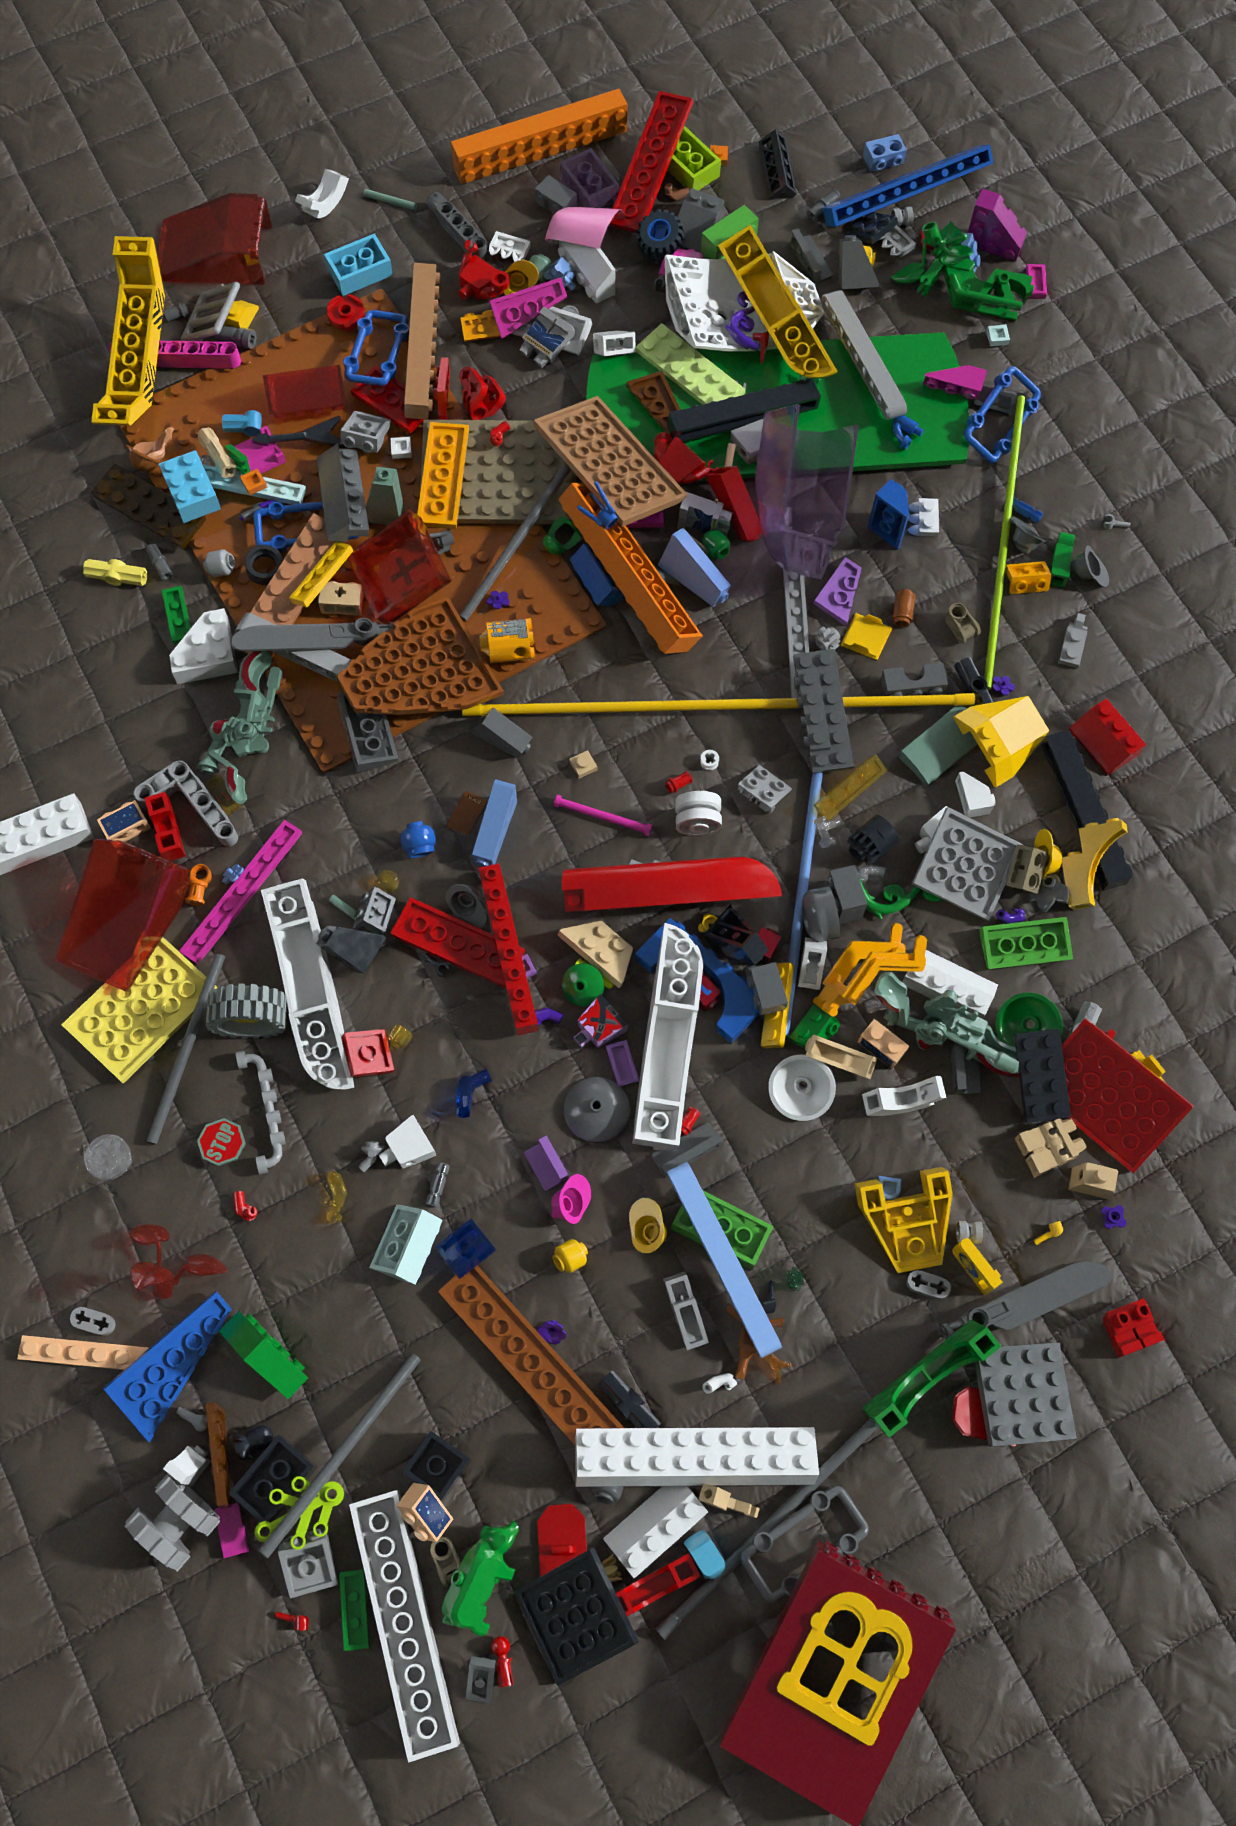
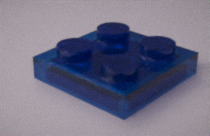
M472 1219L468 1220L435 1246L459 1279L496 1251L495 1247Z

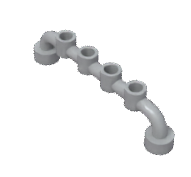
M243 1050L235 1052L238 1068H247V1063H254L257 1066L273 1147L271 1158L266 1159L265 1155L256 1157L258 1173L261 1175L268 1173V1168L275 1166L282 1157L281 1145L286 1144L284 1132L278 1131L277 1124L282 1122L279 1110H274L273 1103L277 1102L275 1089L270 1090L269 1082L273 1081L271 1068L266 1069L264 1060L260 1056L245 1054Z

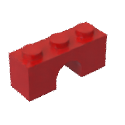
M166 792L145 797L148 813L156 830L155 838L159 853L165 863L186 857L173 807Z

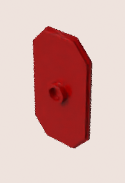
M966 1387L954 1396L952 1421L962 1435L987 1440L979 1389Z
M573 1504L548 1506L537 1521L540 1577L587 1551L585 1516Z

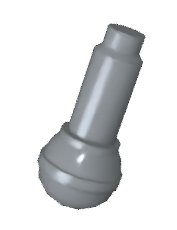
M178 1408L176 1413L183 1419L191 1422L197 1431L207 1430L206 1415H197L186 1408Z

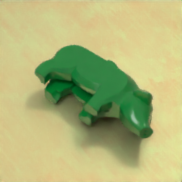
M514 1520L506 1526L489 1527L485 1525L483 1527L479 1541L467 1552L459 1569L451 1577L452 1584L442 1606L444 1624L468 1628L478 1636H485L487 1634L490 1624L483 1622L487 1608L484 1604L490 1598L495 1583L498 1584L500 1579L509 1582L515 1572V1569L508 1567L503 1559V1554L511 1547L519 1531V1527Z

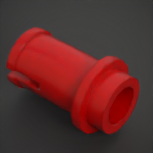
M685 771L673 779L668 778L665 786L669 793H677L678 789L691 784L693 779L689 772Z
M688 1107V1110L682 1117L681 1135L687 1136L688 1133L691 1134V1128L701 1115L697 1109Z

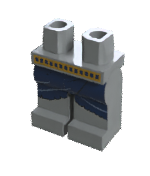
M544 306L539 312L540 315L522 337L524 342L520 348V353L526 358H529L533 351L536 352L537 356L533 361L540 368H543L548 362L552 364L555 357L575 334L573 326L560 317L558 318L556 314Z
M686 492L688 495L687 498L683 499L680 506L677 529L683 528L685 530L686 527L699 530L702 534L708 531L719 530L727 536L733 512L724 510V503L718 502L716 504L712 500Z

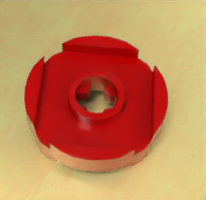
M346 294L347 297L336 296L327 305L328 320L334 327L343 329L345 332H351L357 327V321L360 318H364L365 309L363 303L358 297L351 294ZM350 310L349 313H347V314H343V312H342V311H345V312H346V311Z

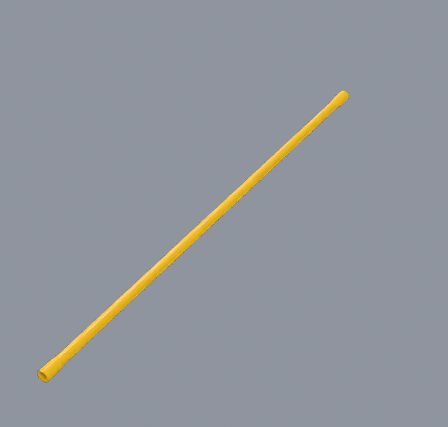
M974 693L842 697L844 707L974 706L975 704ZM797 698L479 704L462 710V715L481 716L492 708H495L501 714L788 709L798 708Z

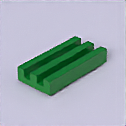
M231 444L224 446L225 450L229 452L227 455L231 457L239 473L244 475L251 472L247 456Z

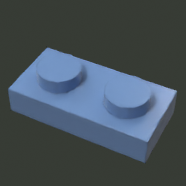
M965 233L967 234V239L961 245L969 246L972 249L973 253L967 258L974 261L975 273L977 267L980 266L977 242L974 241L973 233Z

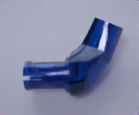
M487 1069L470 1077L464 1075L459 1079L456 1091V1114L458 1117L467 1118L470 1116L474 1089L492 1081Z

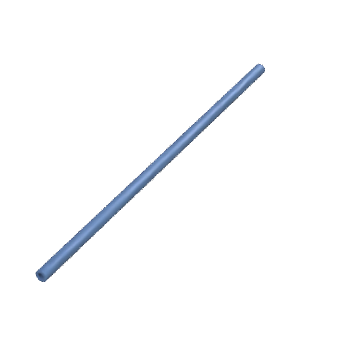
M823 773L812 774L788 955V962L794 965L785 1037H789L804 922L802 899L803 895L808 891Z

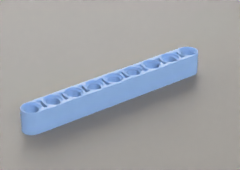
M686 1161L667 1171V1175L759 1356L763 1358L781 1349L782 1345L690 1165Z

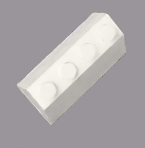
M559 240L558 253L560 257L562 256L570 264L578 283L584 286L588 297H592L597 304L614 296L615 268L600 248L597 249Z
M927 950L925 952L926 965L922 972L907 971L902 982L908 988L933 1000L941 996L945 990H952L957 994L958 999L954 1007L955 1009L966 1005L968 1006L967 1012L974 1013V1011H977L978 1017L982 1019L986 1015L998 987V984Z
M662 1486L603 1539L632 1577L635 1578L703 1518L708 1511L687 1486Z

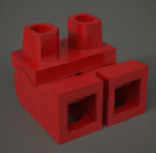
M1144 1298L1106 1312L1103 1316L1104 1326L1118 1358L1165 1340L1161 1331L1158 1332L1153 1322L1152 1313Z

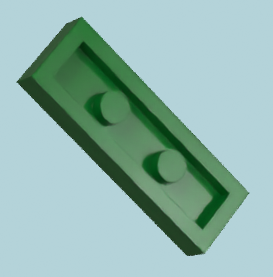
M182 586L162 590L171 639L174 645L179 644L191 629Z
M364 1569L339 1572L344 1651L370 1648Z

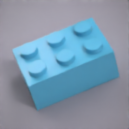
M375 233L324 254L327 270L342 296L393 276L391 260Z
M196 450L159 463L183 523L221 509Z

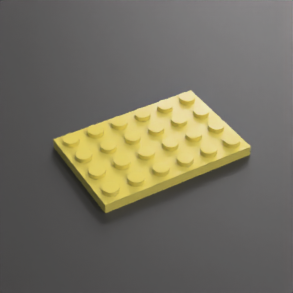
M157 933L61 1025L124 1084L192 1017L206 976Z

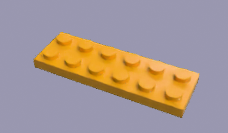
M430 422L416 520L417 526L457 529L469 425Z

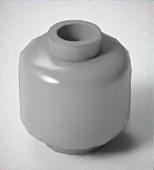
M225 549L211 551L207 553L203 566L205 571L209 572L211 576L220 577L231 574L235 568V560L233 555Z

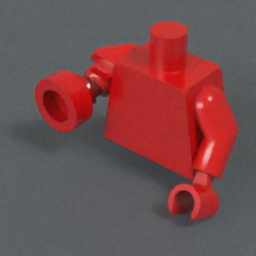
M466 240L464 247L467 252L463 255L458 274L461 287L458 291L459 296L463 300H466L469 296H473L479 301L496 299L497 296L501 295L509 287V275L504 271L497 270L477 255L471 256L472 253L478 250V246L474 242L473 247L469 249L471 241Z
M661 432L655 437L654 458L677 483L690 484L705 478V475L716 470L710 467L714 463L713 460H710L705 466L706 463L680 438L675 437L673 439L666 432Z

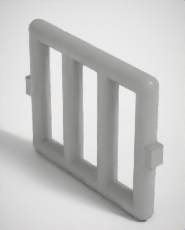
M238 282L227 285L220 284L216 288L201 292L181 336V341H203L204 338L219 334L238 293L240 284ZM228 293L226 298L205 303L208 298ZM222 307L219 313L199 318L200 313ZM216 322L212 328L192 333L196 327Z

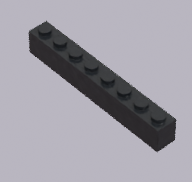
M813 378L800 380L791 384L766 388L762 391L749 392L737 397L712 401L704 405H695L691 408L675 410L669 413L667 426L673 439L678 437L684 442L737 429L763 418L766 421L818 409L821 395Z
M1069 730L1047 735L1041 746L1078 833L1079 829L1084 828L1086 824L1098 823L1099 825L1106 823L1108 813L1101 805L1100 794L1092 784V776L1085 768L1084 757L1082 754H1079L1075 737L1071 735ZM1117 840L1105 851L1096 869V875L1103 891L1126 885L1133 877L1132 868L1126 863L1124 850Z

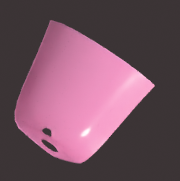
M563 208L552 216L545 241L550 243L554 239L599 249L610 221L615 214H623V212L619 209Z

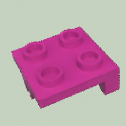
M267 426L260 428L261 434L271 435ZM249 439L234 446L247 456L250 471L258 469L262 474L286 462L283 452L276 443H269V446L253 444L252 439Z

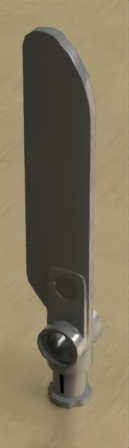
M359 618L355 623L256 625L237 632L232 637L231 645L237 651L342 649L347 647L352 641L359 645H367L384 631L387 632L395 628L393 627V622L377 624L367 618Z
M1085 1261L1071 1264L959 1315L958 1319L951 1323L941 1324V1331L945 1339L949 1338L956 1332L953 1329L957 1327L960 1329L968 1321L972 1320L973 1314L977 1315L980 1318V1324L986 1327L992 1325L1003 1330H1011L1108 1285L1112 1278L1110 1270L1106 1266L1095 1262Z

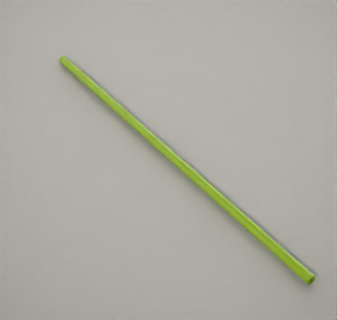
M1022 395L1017 397L984 675L988 683L987 690H991L1025 402V397Z

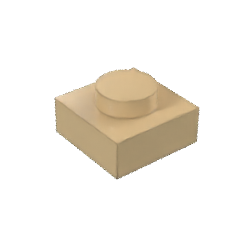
M588 750L570 758V764L579 779L597 771V765Z

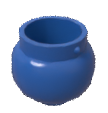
M422 821L406 825L407 829L403 830L400 835V843L403 850L407 852L408 858L422 857L435 852L436 837L429 825H423Z

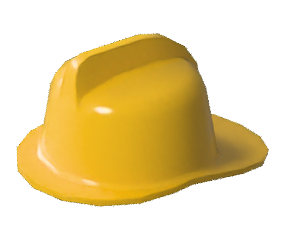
M526 260L514 262L505 271L509 275L510 285L504 290V294L509 295L533 287L539 277L535 265Z
M1042 829L1037 833L1034 848L1048 852L1042 875L1043 879L1049 874H1059L1062 865V853L1058 846L1053 844L1051 833L1047 829Z
M650 1198L637 1200L629 1212L632 1242L638 1251L651 1253L665 1241L667 1236L666 1225L663 1223L660 1207L654 1200Z

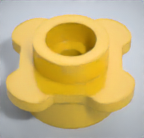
M709 913L705 914L702 924L698 926V930L706 932L710 928L709 924H713L717 917Z

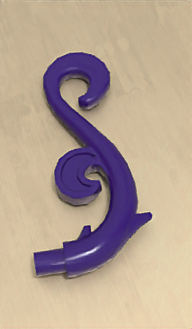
M742 291L738 294L737 301L740 306L746 309L733 314L728 326L725 325L724 327L737 344L747 350L750 348L758 351L760 344L743 334L737 325L738 322H741L739 327L745 332H751L755 326L754 320L747 316L753 313L755 309L753 306L747 308L748 303L746 301L750 302L745 292Z

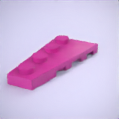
M557 278L490 300L489 302L501 339L539 316L543 306L549 309L565 299L567 294L562 279Z

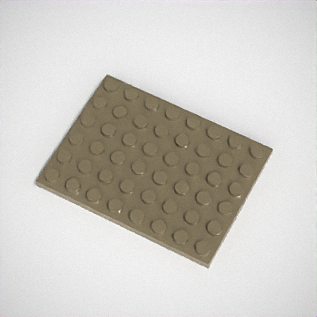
M424 420L421 484L430 422L469 425L457 523L522 524L565 462L533 426L534 421ZM507 421L510 430L503 434L502 444L500 446L492 445L490 442L491 430L502 422ZM573 470L567 475L534 524H553L559 517H565L573 524V520L563 510V506L558 500L571 483H577V475Z

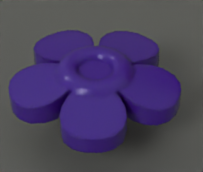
M492 591L491 597L487 598V604L493 605L494 609H501V605L508 606L510 603L508 593L502 591L500 594L498 591Z
M995 676L992 680L994 683L992 689L995 692L1000 691V694L1003 696H1007L1009 692L1015 689V685L1009 683L1010 678L1007 676H1003L1002 679L999 676Z

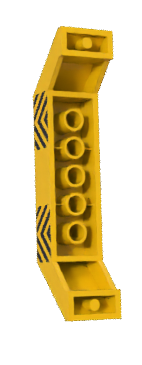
M115 236L112 255L115 257L120 285L106 395L97 404L93 405L91 422L100 425L131 426L152 405L165 294L154 239L152 237Z

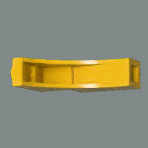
M1113 818L1106 820L1104 824H1086L1084 828L1079 829L1082 853L1071 852L1068 853V856L1062 857L1065 885L1069 890L1068 906L1071 909L1078 910L1095 907L1093 887L1096 869L1109 846L1119 837L1128 833L1127 824L1122 820Z

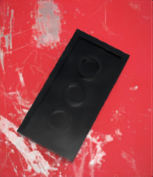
M1060 1028L1014 1034L1016 1056L1020 1064L1018 1072L1025 1122L1032 1123L1071 1117Z

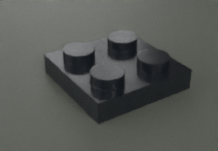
M871 212L866 214L859 222L853 224V227L846 231L847 235H855L862 242L874 244L899 223L897 217Z

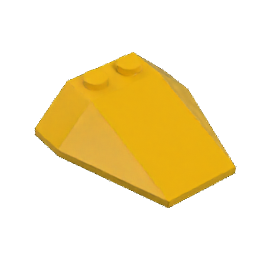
M1029 696L971 706L953 717L963 735L969 731L971 732L991 767L984 771L995 788L1011 779L1049 732Z

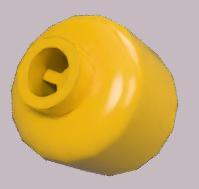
M570 1239L555 1248L552 1257L553 1262L559 1271L572 1273L586 1264L588 1250L582 1242L579 1243L574 1239Z

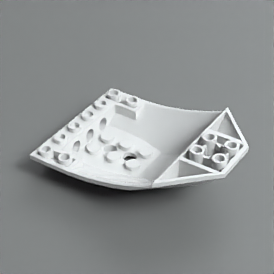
M772 251V253L768 254L813 328L825 313L815 284ZM666 255V301L675 330L693 348L720 351H755L750 348L747 350L737 344L724 327L725 325L728 326L733 314L746 309L740 306L737 301L738 294L744 290L726 259H697ZM746 301L748 303L747 308L751 307V302ZM756 311L747 315L755 323L754 329L751 332L741 330L739 327L741 322L737 324L739 330L749 338H752L753 333L767 331ZM718 314H723L727 320H724L723 317H721ZM769 335L766 350L778 349Z

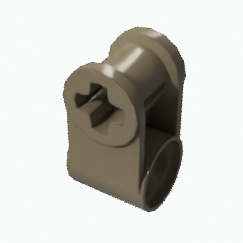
M954 603L950 606L945 622L959 643L963 644L968 638L980 635L979 624L973 619L963 604Z
M440 1537L437 1542L431 1544L430 1551L444 1588H446L451 1583L453 1573L449 1575L447 1573L454 1569L458 1570L462 1561L452 1541L447 1537ZM441 1541L447 1543L449 1548L448 1553L444 1556L436 1552V1545Z

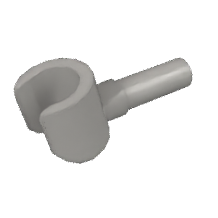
M1111 514L1104 516L1103 521L1105 522L1103 527L1106 530L1112 529L1113 526L1130 527V523L1116 521Z

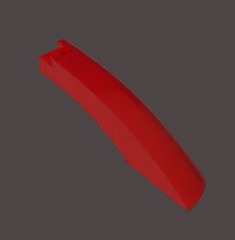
M748 857L565 869L562 874L565 912L782 896L780 884L774 873L763 863Z

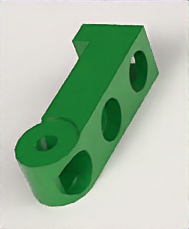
M1059 532L1050 565V585L1065 588L1070 576L1069 569L1075 535ZM1053 576L1059 577V578H1063V579L1057 581V580L1053 579Z

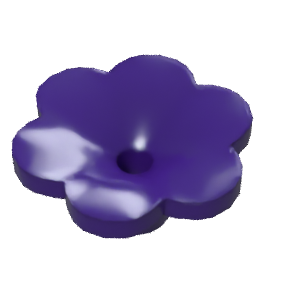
M555 1320L546 1321L543 1323V1326H539L537 1332L543 1339L552 1344H559L561 1340L566 1338L563 1326Z

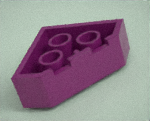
M982 188L974 207L968 233H973L974 241L977 242V249L1017 261L1027 232L1024 227L1018 225L1016 222L1017 217L1010 208L1007 209L1003 204L1004 199L1000 194Z

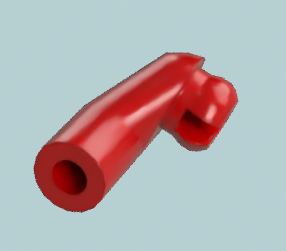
M507 421L502 422L491 430L490 442L492 445L500 446L502 444L503 434L510 430Z
M244 1192L232 1193L235 1214L246 1221L254 1220L257 1216V1209L245 1203Z

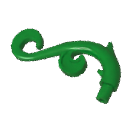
M860 880L867 901L866 910L876 915L880 920L883 919L882 915L893 914L905 908L921 890L915 886L905 895L899 885H888L883 892L884 899L890 903L892 897H896L897 901L885 905L873 901L872 899H875V897L868 895ZM923 891V896L928 901L939 902L942 900L933 894Z

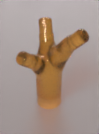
M771 1353L764 1358L771 1365L776 1375L777 1383L780 1384V1370L783 1367H790L791 1363L784 1362Z

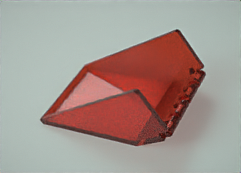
M228 193L163 219L157 255L162 282L218 284L238 282L239 284L265 285L258 252L261 229H272L273 225L267 200L263 197H258V194Z
M94 839L55 960L120 990L129 991L182 907L191 880L188 877L189 868L156 856L141 848L139 849L127 842Z

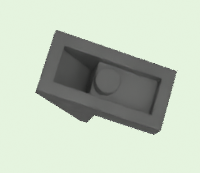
M471 1656L466 1691L467 1700L490 1703L496 1672V1660Z

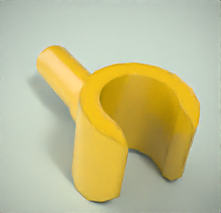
M1061 1222L1049 1224L1050 1232L1033 1240L1034 1243L1038 1245L1048 1238L1061 1235L1063 1232Z

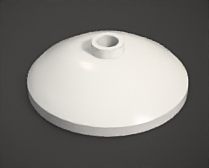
M793 1055L785 1058L774 1068L769 1079V1095L772 1103L779 1112L793 1120L808 1121L818 1118L829 1109L835 1097L836 1085L830 1069L822 1061L805 1055ZM805 1081L807 1087L803 1088L799 1083Z

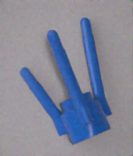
M595 481L594 485L606 505L604 507L592 492L590 493L601 508V511L598 513L599 518L581 506H577V509L595 521L599 527L604 525L606 529H609L617 523L618 517L599 483Z

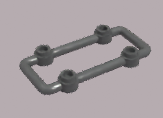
M833 1486L825 1492L817 1491L813 1493L806 1506L768 1533L760 1532L753 1537L752 1544L742 1552V1565L767 1602L776 1603L785 1596L790 1597L802 1572L796 1576L790 1575L783 1578L780 1588L772 1593L750 1558L756 1553L770 1551L774 1540L813 1512H822L828 1509L830 1500L835 1496L839 1497L859 1527V1530L854 1534L840 1536L836 1546L838 1548L837 1552L845 1555L853 1554L858 1549V1543L868 1535L869 1527L843 1487Z

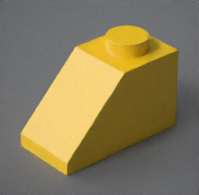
M242 300L234 301L224 326L248 329L259 306Z

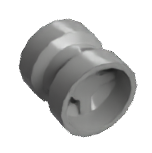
M911 206L901 210L899 208L892 209L891 216L897 217L898 227L901 225H913L914 215Z
M958 1220L956 1225L957 1243H960L965 1238H969L973 1244L981 1245L983 1240L982 1222L974 1221L973 1223H967L966 1221Z

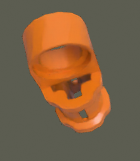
M198 864L191 870L188 881L190 886L188 897L185 898L187 904L202 906L205 903L203 900L204 891L212 878V873L206 865ZM206 870L207 875L204 879L199 880L196 878L198 871Z

